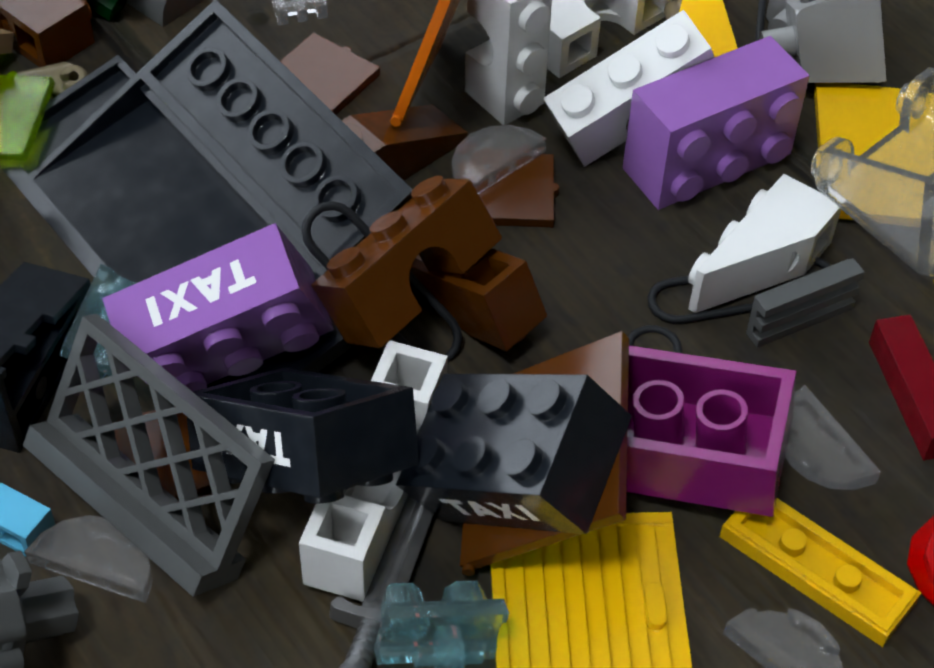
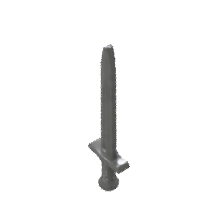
M409 495L362 606L354 605L341 596L331 601L329 617L334 621L357 629L349 652L346 655V660L339 668H371L382 638L409 647L416 646L420 633L418 623L398 620L396 615L434 514Z

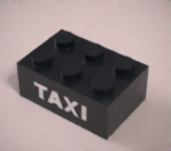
M283 367L193 391V393L275 459L262 490L265 493H284L290 491L303 494L304 501L308 503H330L344 498V490L357 485H384L393 481V473L419 465L413 387ZM187 417L190 451L200 449L194 422ZM228 450L223 451L222 456L229 483H241L247 466ZM203 456L191 459L192 469L207 472Z
M443 374L417 434L419 465L402 470L396 486L445 522L587 535L632 415L589 375Z

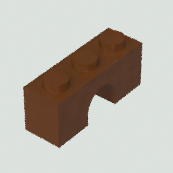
M434 176L422 181L411 191L412 198L399 210L378 218L369 228L371 234L357 246L347 248L329 260L327 263L328 270L313 282L311 286L346 343L381 348L422 311L411 291L409 281L411 266L418 254L428 271L463 274L502 239L471 179H443L442 176Z

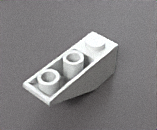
M783 174L768 191L764 189L759 190L751 201L746 216L740 222L736 220L731 221L724 230L718 247L710 255L704 252L693 265L688 277V282L693 285L688 309L698 313L805 275L814 264L815 259L819 258L831 244L843 203L786 174Z

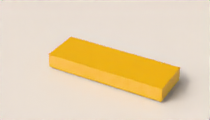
M778 498L776 499L773 517L735 511L722 525L720 538L881 647H884L917 604L921 595L920 591Z

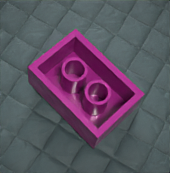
M629 345L628 412L632 415L627 433L626 492L773 517L793 419L797 371Z

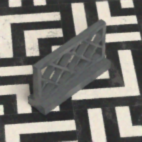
M98 314L83 316L47 421L29 426L23 446L192 597L237 580L246 561V558L237 552V549L275 459ZM97 343L106 349L112 376L100 379L94 357ZM139 376L149 385L156 412L146 415L142 414L133 380L134 377ZM115 383L124 417L123 421L115 423L111 421L102 387ZM80 392L85 394L93 427L77 413L73 414ZM178 413L185 414L194 422L200 449L186 452L177 418ZM158 419L167 452V457L154 459L145 422ZM126 427L135 463L119 450L114 430ZM227 450L247 466L240 487L232 490L222 452ZM203 456L212 494L198 497L189 459ZM170 464L179 501L161 486L157 467ZM215 502L222 528L220 535L216 534L205 524L201 505Z

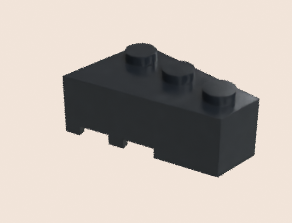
M23 262L0 285V448L17 453L21 452L29 426L37 424L60 384L82 317L97 314L89 278Z

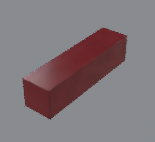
M911 314L878 319L875 322L869 345L923 461L934 459V361Z

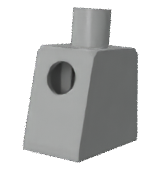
M787 0L785 4L787 27L764 30L759 33V40L771 36L810 75L808 83H879L887 81L881 0Z

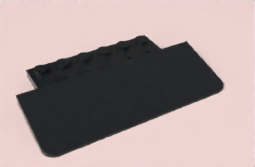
M217 0L208 5L137 73L119 55L115 56L41 106L5 140L0 149V166L108 295L274 223L279 226L306 260L317 280L327 269L310 253L303 242L302 236L304 218L312 208L320 203L329 201L343 203L352 209L370 228L378 218L387 213L397 211L412 198L411 191L413 190ZM324 211L312 222V240L329 260L339 252L357 246L366 238L344 214L338 211ZM330 317L334 330L319 336V340L313 346L297 352L284 351L263 360L261 367L251 373L241 376L228 375L207 384V388L283 367L318 373L356 344L346 343Z

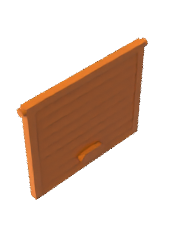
M438 0L390 120L392 126H401L441 48L460 0Z

